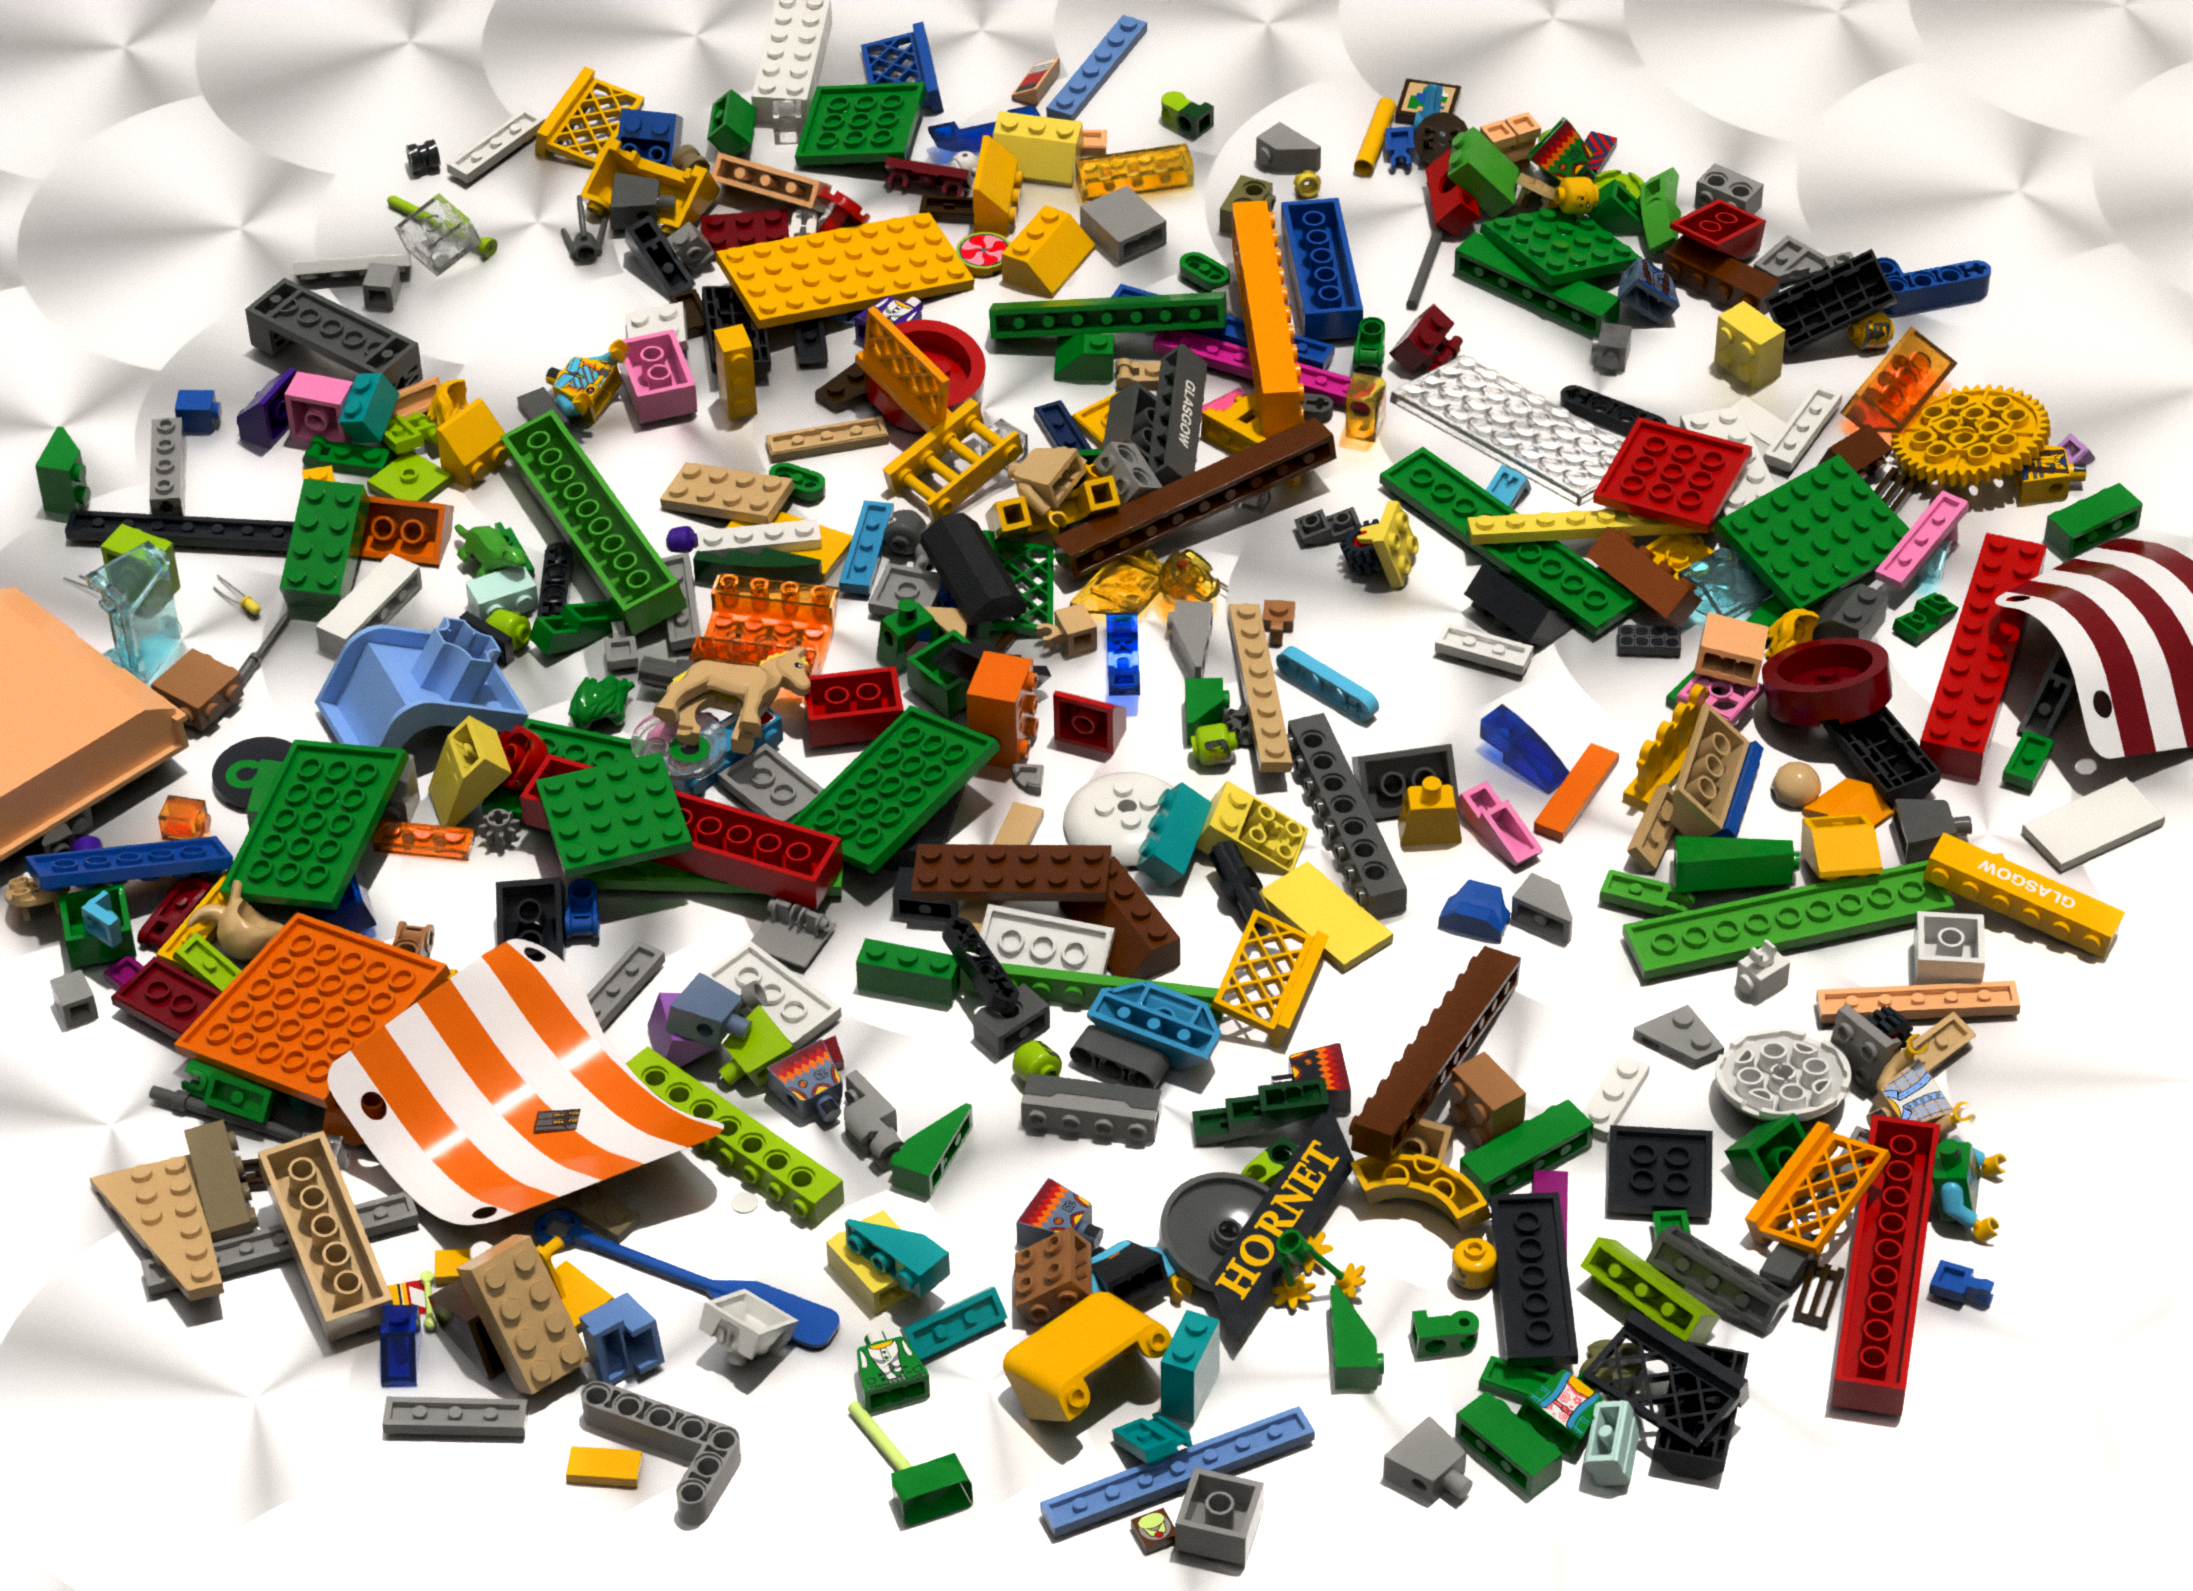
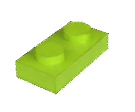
M197 932L174 952L172 957L196 979L221 992L242 971Z

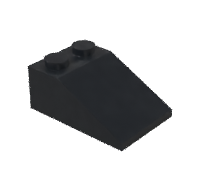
M561 877L496 882L497 946L511 939L527 940L546 948L565 962V911H567L566 887ZM525 948L524 950L525 955L533 961L541 962L546 958L542 952L534 948Z

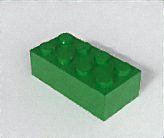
M311 479L303 480L279 588L287 605L334 609L338 602L351 592L370 505V499L364 485Z

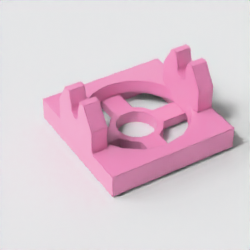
M1696 674L1677 694L1676 703L1682 702L1687 704L1692 687L1698 683L1709 690L1705 703L1710 704L1733 726L1763 694L1764 685L1757 682L1756 688ZM1720 687L1723 695L1714 694L1712 689ZM1726 701L1736 705L1735 708L1720 710L1714 707L1718 702Z

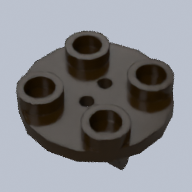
M1447 112L1433 113L1424 118L1417 126L1414 135L1415 150L1420 160L1430 165L1448 149H1451L1454 137L1460 132L1468 130L1465 122L1458 116Z

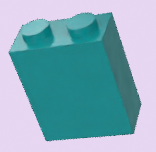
M1186 1310L1161 1360V1415L1192 1425L1195 1424L1220 1371L1219 1319Z

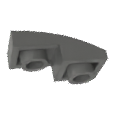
M1354 507L1327 517L1323 509L1294 519L1303 544L1340 542L1342 536H1347V530H1355L1354 525L1356 524L1362 526Z
M1808 1232L1801 1234L1803 1239L1812 1242L1817 1237ZM1778 1243L1761 1267L1759 1276L1771 1280L1777 1286L1791 1287L1806 1275L1808 1262L1817 1255Z

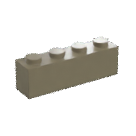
M224 1119L184 1130L212 1241L216 1242L254 1232L253 1229L260 1226L255 1208L248 1209L246 1204L253 1200L248 1182L241 1183L240 1177L246 1176L241 1156L234 1157L233 1155L234 1151L239 1150L234 1131L227 1132Z

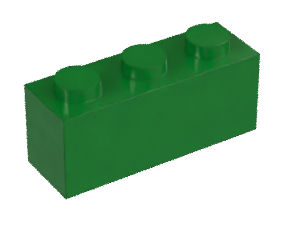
M2117 483L2048 515L2044 539L2066 559H2069L2138 527L2143 503L2121 483Z
M865 938L856 960L858 989L953 1007L960 989V964L954 955Z
M1485 1391L1456 1413L1455 1436L1530 1499L1561 1476L1563 1453L1552 1441H1547L1528 1421L1520 1419L1504 1401L1496 1399L1488 1391Z

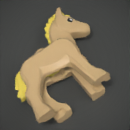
M801 646L790 651H783L781 654L769 655L766 660L760 661L759 667L709 660L699 661L690 666L687 671L672 679L673 682L667 686L666 694L654 707L653 716L659 718L661 722L674 724L679 718L676 733L678 742L696 746L699 743L701 727L695 719L699 712L713 707L739 715L731 736V750L734 753L750 754L754 746V736L762 738L760 717L769 709L781 687L790 690L797 696H805L810 692L811 682L806 675V668L809 666L805 656L807 649Z

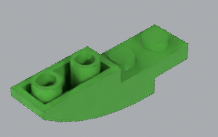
M1674 167L1641 184V215L1646 239L1652 254L1660 250H1667L1678 240L1679 233L1669 228L1671 222L1681 218V211L1675 204L1679 174Z

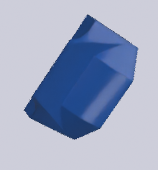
M1471 879L1467 880L1456 894L1448 897L1438 918V927L1501 943L1511 916L1504 903L1502 888Z

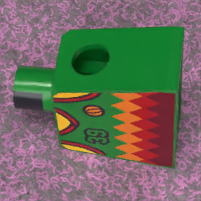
M1564 117L1526 155L1530 161L1560 181L1565 177H1588L1593 181L1597 176L1586 165L1593 158V153L1572 124Z

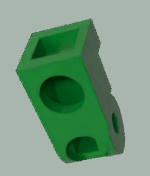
M1426 1310L1412 1311L1410 1332L1417 1358L1462 1353L1474 1349L1478 1343V1317L1473 1312L1466 1310L1457 1311L1451 1316L1428 1317Z

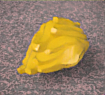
M464 379L447 380L437 388L427 417L432 423L437 422L438 427L468 406L465 396L467 392L466 381Z
M1803 608L1793 609L1785 613L1769 627L1767 638L1772 643L1764 654L1765 659L1769 660L1778 652L1791 646L1812 641L1813 630L1817 627L1820 616Z

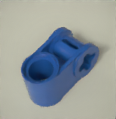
M576 879L568 886L567 911H565L566 940H572L573 936L600 938L596 884L590 879Z

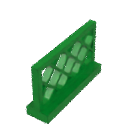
M983 530L1005 569L1015 576L1012 579L1014 584L1018 585L1022 582L1030 589L1025 593L1020 592L1030 611L1023 615L1012 616L1015 620L1011 622L993 620L977 624V637L989 638L990 630L1000 632L1014 630L1017 634L1036 636V627L1038 625L1033 624L1029 621L1030 619L1037 616L1043 622L1053 625L1054 546L996 540L995 531ZM999 551L1011 552L1015 557L1007 560ZM1030 556H1046V560L1038 564ZM1023 562L1030 569L1022 572L1015 565ZM1038 574L1046 581L1038 585L1030 577ZM1038 595L1045 602L1037 606L1030 598Z

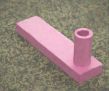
M1942 490L1875 570L1876 579L1902 591L1941 543L1952 545L1958 541V522L1968 512L1969 502Z

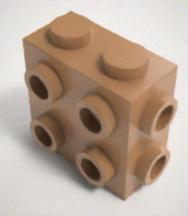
M194 648L188 651L151 684V688L187 714L188 720L183 722L184 724L191 725L201 731L206 729L212 722H215L221 714L237 703L244 695L240 672L234 667L227 666L215 660L212 656L203 654Z
M1071 1226L1015 1253L1014 1305L1017 1311L1037 1325L1070 1309L1092 1294L1091 1243Z

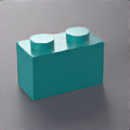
M383 373L357 374L338 423L356 443H381L400 394Z

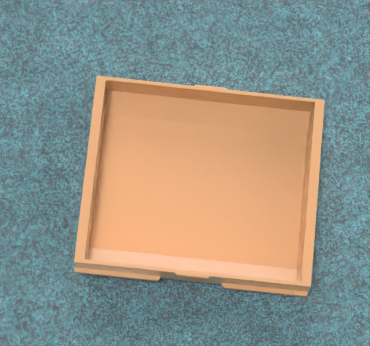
M15 587L0 589V862L189 747L183 722L188 720L187 714L125 668H120L79 638L75 631Z

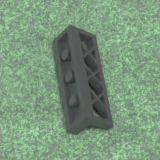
M1674 1224L1660 1232L1646 1259V1262L1763 1333L1769 1331L1778 1311L1786 1306L1792 1297L1791 1294Z

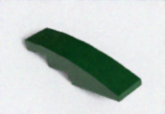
M763 548L760 555L730 549L727 557L697 551L693 558L695 581L701 583L748 589H796L818 587L823 583L820 559L769 548Z
M1325 1078L1258 1086V1095L1226 1098L1225 1108L1192 1111L1196 1146L1230 1141L1267 1132L1328 1109L1329 1100Z

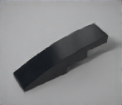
M951 642L932 659V662L943 670L972 681L983 651L998 653L995 644ZM1006 654V655L1021 657V655ZM1033 666V673L1038 675L1035 691L1051 677L1047 666Z

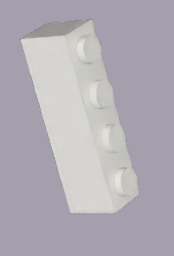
M389 553L380 563L375 565L374 569L362 581L356 584L355 588L344 599L338 602L336 607L326 617L319 621L316 626L319 649L338 657L346 642L354 634L370 626L386 625L423 588L420 566Z

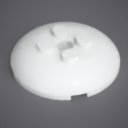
M1117 772L1088 782L1075 792L1064 812L1063 826L1069 845H1111L1112 857L1115 856L1124 869L1129 871V866H1136L1141 855L1138 853V850L1143 841L1148 837L1150 832L1148 829L1149 822L1157 814L1160 807L1157 804L1159 797L1167 788L1171 790L1174 787L1162 779L1138 772Z
M1772 1028L1750 1032L1730 1042L1729 1049L1723 1055L1719 1054L1717 1058L1715 1079L1724 1098L1735 1108L1751 1117L1764 1121H1773L1790 1113H1795L1798 1121L1804 1122L1826 1114L1842 1102L1850 1088L1851 1067L1843 1052L1826 1039L1819 1042L1806 1037V1031Z

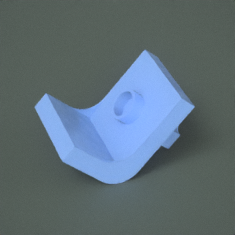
M444 617L439 628H434L433 631L391 625H374L357 632L342 648L315 700V704L339 743L402 749L403 745L414 734L425 728L437 725L457 727L469 715L496 729L497 732L505 730L511 732L515 729L512 726H523L529 716L496 664L502 651L494 638L476 631L466 620Z

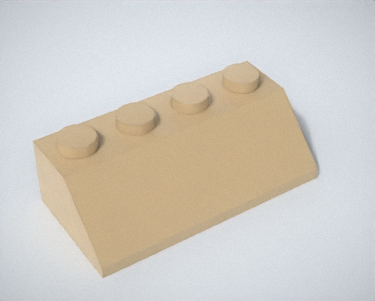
M1707 702L1702 704L1673 794V825L1685 836L1709 837L1722 830L1750 744L1738 730Z

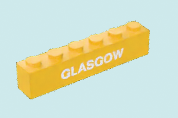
M1944 832L1928 859L1922 878L2103 959L2119 931L2125 914L2120 909Z

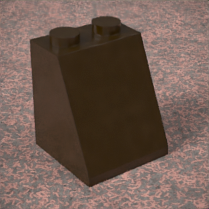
M461 1278L428 1297L441 1329L486 1378L490 1380L506 1370Z

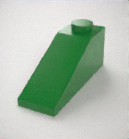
M965 1103L907 1139L900 1151L894 1152L889 1164L894 1187L931 1198L973 1128L971 1104Z
M1330 1285V1318L1335 1390L1377 1389L1378 1374H1384V1353H1377L1375 1336L1339 1286Z

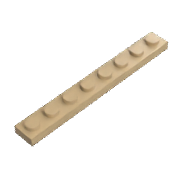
M1249 603L1229 604L1227 614L1259 771L1291 772L1293 761L1260 605Z

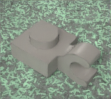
M624 620L611 622L613 638L604 639L608 670L639 667L635 636L625 635Z

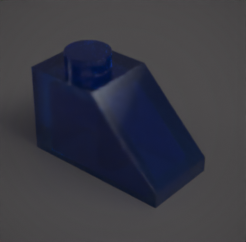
M383 1305L380 1328L382 1387L417 1386L422 1338L418 1305Z

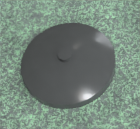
M1228 1172L1199 1175L1178 1186L1168 1197L1159 1222V1241L1162 1251L1176 1272L1190 1283L1213 1292L1208 1278L1270 1188L1251 1177Z

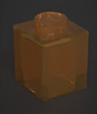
M168 795L158 816L162 840L174 841L202 838L204 833H208L211 827V815L207 813L205 800Z

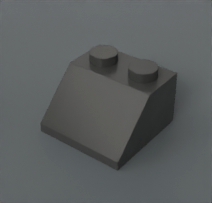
M1860 583L1829 596L1816 612L1820 617L1817 627L1813 630L1812 640L1846 637L1870 641L1885 622L1888 594Z

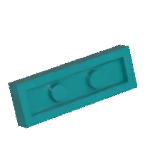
M990 1286L901 1328L900 1332L906 1338L918 1358L922 1360L1008 1319L996 1287Z

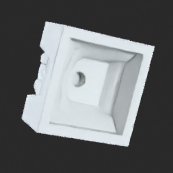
M744 1288L705 1302L698 1329L711 1337L716 1336L717 1342L728 1351L726 1355L728 1362L743 1366L746 1364L747 1358L751 1360L755 1355L766 1354L768 1351L774 1354L778 1353L791 1340L799 1320Z

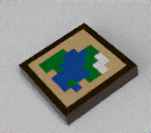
M1406 78L1395 112V120L1414 123L1416 112H1419V110L1423 111L1428 84L1443 86L1440 113L1455 114L1461 95V86Z

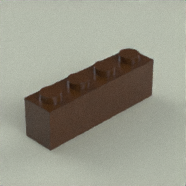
M1682 235L1663 252L1662 271L1669 274L1672 280L1730 308L1745 301L1765 315L1769 311L1764 299L1779 293L1780 280L1685 235Z

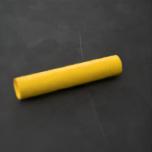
M1390 98L1380 99L1375 108L1354 162V170L1360 175L1371 174L1386 137L1385 129L1390 127L1397 108L1396 103Z

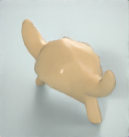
M234 880L227 907L218 904L203 905L191 914L186 926L188 928L193 927L202 921L217 923V939L223 949L230 956L242 961L253 960L284 925L266 918L249 905L247 901L241 898L242 882Z

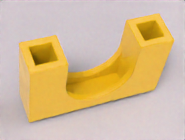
M1113 475L1083 482L1077 489L1072 490L1057 509L1051 508L1053 512H1063L1067 519L1066 526L1087 522L1118 508L1120 501ZM1025 496L995 502L985 514L989 531H995L996 540L1006 541L1048 531V519L1045 516L1041 518L1026 503Z

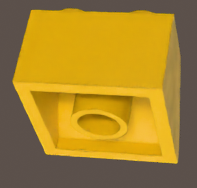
M480 398L436 428L441 468L452 474L453 481L467 489L509 459L500 436L506 433Z

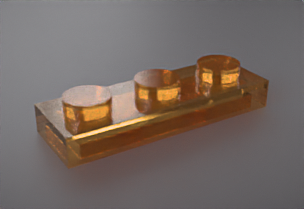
M380 820L373 840L374 852L468 861L475 841V831L469 828Z

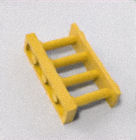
M970 398L882 469L887 487L897 494L904 487L908 486L927 501L928 513L931 522L934 523L940 517L948 516L953 509L1007 465L1018 459L1023 453L1019 433L1014 430L1002 439L983 424L984 421L979 403ZM973 432L993 446L982 457L961 442ZM951 450L971 464L960 475L939 460ZM928 468L949 482L938 493L917 479Z

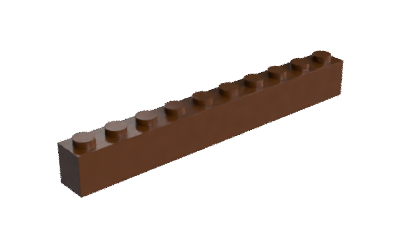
M1313 417L1052 537L1056 561L1073 579H1077L1336 459L1334 435L1316 417Z
M1484 946L1477 957L1473 956L1470 959L1466 972L1458 975L1452 991L1448 990L1445 993L1441 1006L1433 1009L1427 1025H1422L1418 1030L1415 1041L1407 1044L1403 1057L1400 1061L1393 1063L1389 1076L1386 1080L1382 1079L1380 1081L1376 1094L1373 1098H1367L1362 1113L1359 1116L1355 1115L1349 1127V1135L1352 1136V1151L1387 1163L1391 1161L1451 1078L1452 1069L1461 1064L1518 985L1521 957Z

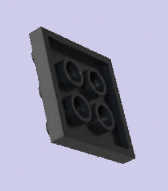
M1610 1125L1607 1212L1652 1214L1653 1211L1687 1210L1688 1217L1711 1218L1713 1131Z

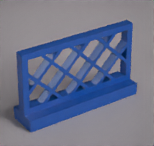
M923 21L912 24L914 32L861 45L869 84L906 83L905 81L910 76L917 78L915 82H925L927 90L922 108L931 106L933 113L944 111ZM911 43L905 50L898 49L900 45ZM883 51L878 57L869 55L872 52ZM891 54L898 56L893 62L886 60ZM906 59L913 61L909 67L902 66ZM879 66L887 68L882 74L874 72ZM895 71L902 73L897 79L890 77Z

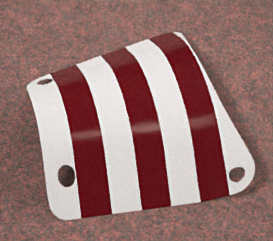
M2137 537L2114 539L2005 592L1995 599L1997 605L2029 613L2043 623L2054 635L2066 655L2074 676L2090 744L2101 757L2114 759L2193 747V559L2159 541ZM2014 596L2030 597V599L2017 602L2006 600L2007 598ZM2099 690L2104 691L2112 703V712L2107 718L2099 716L2094 708V694Z

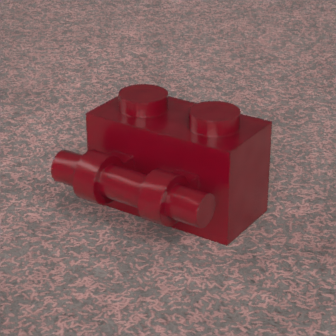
M1433 303L1413 321L1389 354L1409 373H1412L1424 363L1429 368L1426 373L1430 379H1436L1438 375L1443 374L1449 367L1448 362L1450 359L1456 358L1459 354L1463 340L1457 335L1453 336L1451 340L1445 338L1455 323ZM1437 349L1440 355H1435L1433 353L1434 350Z

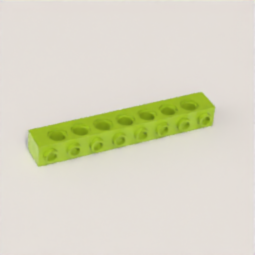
M647 1046L626 1063L642 1083L656 1096L674 1108L694 1117L718 1121L724 1124V1130L720 1134L697 1144V1146L701 1150H707L716 1156L724 1166L732 1167L742 1174L750 1184H756L761 1187L773 1200L784 1203L799 1218H805L817 1226L844 1203L843 1180L650 1047Z

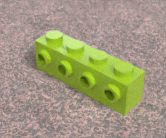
M1597 1237L1580 1267L1592 1275L1591 1279L1595 1283L1606 1289L1610 1288L1618 1294L1617 1298L1629 1307H1636L1644 1313L1645 1317L1684 1341L1704 1344L1720 1319L1718 1314L1617 1240Z

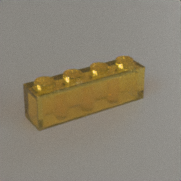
M1187 143L1075 159L1076 184L1082 202L1093 201L1126 185L1136 194L1194 186V164Z

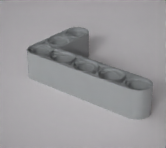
M594 1381L586 1384L580 1394L583 1417L587 1425L691 1462L676 1488L678 1516L686 1525L695 1526L704 1523L711 1515L741 1465L742 1454L739 1432L732 1426L605 1382Z

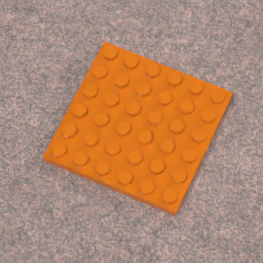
M297 912L174 1043V1047L178 1054L199 1060L226 1072L328 1109L336 1101L329 1090L327 1081L328 1071L332 1063L439 987L450 975V971L445 963Z

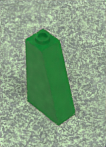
M1675 836V892L1792 883L1793 872H1799L1800 853L1794 852L1793 840Z

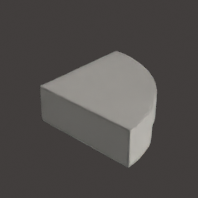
M1012 763V774L1015 783L1028 793L1041 795L1044 765Z

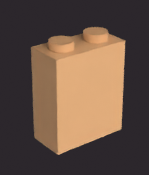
M1708 612L1700 640L1694 673L1756 688L1769 627Z

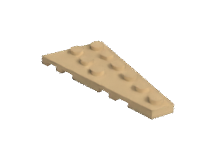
M190 1154L89 1178L92 1189L97 1194H101L110 1210H115L129 1232L145 1250L148 1249L153 1254L156 1263L168 1271L171 1280L189 1301L225 1293Z

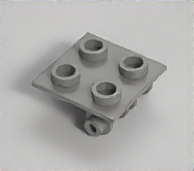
M780 897L777 899L771 898L767 905V910L771 911V914L751 941L773 958L805 969L834 930L836 923L831 922L826 917V914L813 912L807 907L801 909L799 904L792 906L791 903L784 901Z

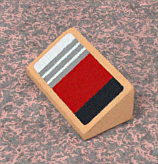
M1053 58L1034 63L1013 92L1012 99L1037 105L1060 74V59Z

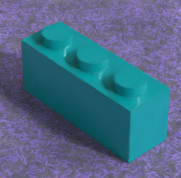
M1183 782L1171 790L1167 788L1159 797L1157 804L1160 807L1157 814L1149 822V835L1138 850V853L1141 855L1136 867L1166 888L1185 875L1212 805L1211 801Z

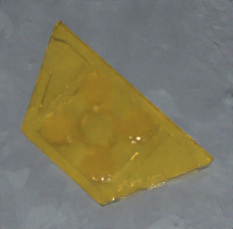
M1141 548L1104 565L1070 601V606L1084 603L1089 614L1138 616L1170 582V571L1163 563L1156 559V555L1150 549L1146 551L1145 548Z

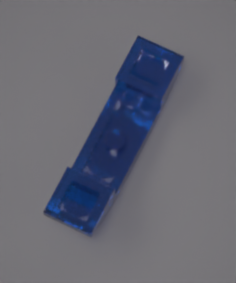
M1034 105L1007 110L1010 113L1040 116ZM955 121L929 126L928 132L936 146L940 149L952 152H980L983 135H989L993 138L996 121L959 129Z
M1137 612L1106 613L1109 696L1140 695Z

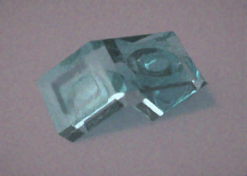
M1944 539L1915 574L1917 582L1934 584L1935 579L1943 578L1947 553H1950L1952 550L1953 540Z

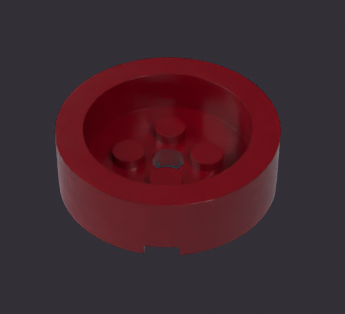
M1838 637L1800 643L1778 652L1762 668L1763 685L1769 714L1775 719L1791 725L1820 727V721L1839 719V724L1852 722L1877 712L1893 696L1887 651L1879 644L1864 639Z

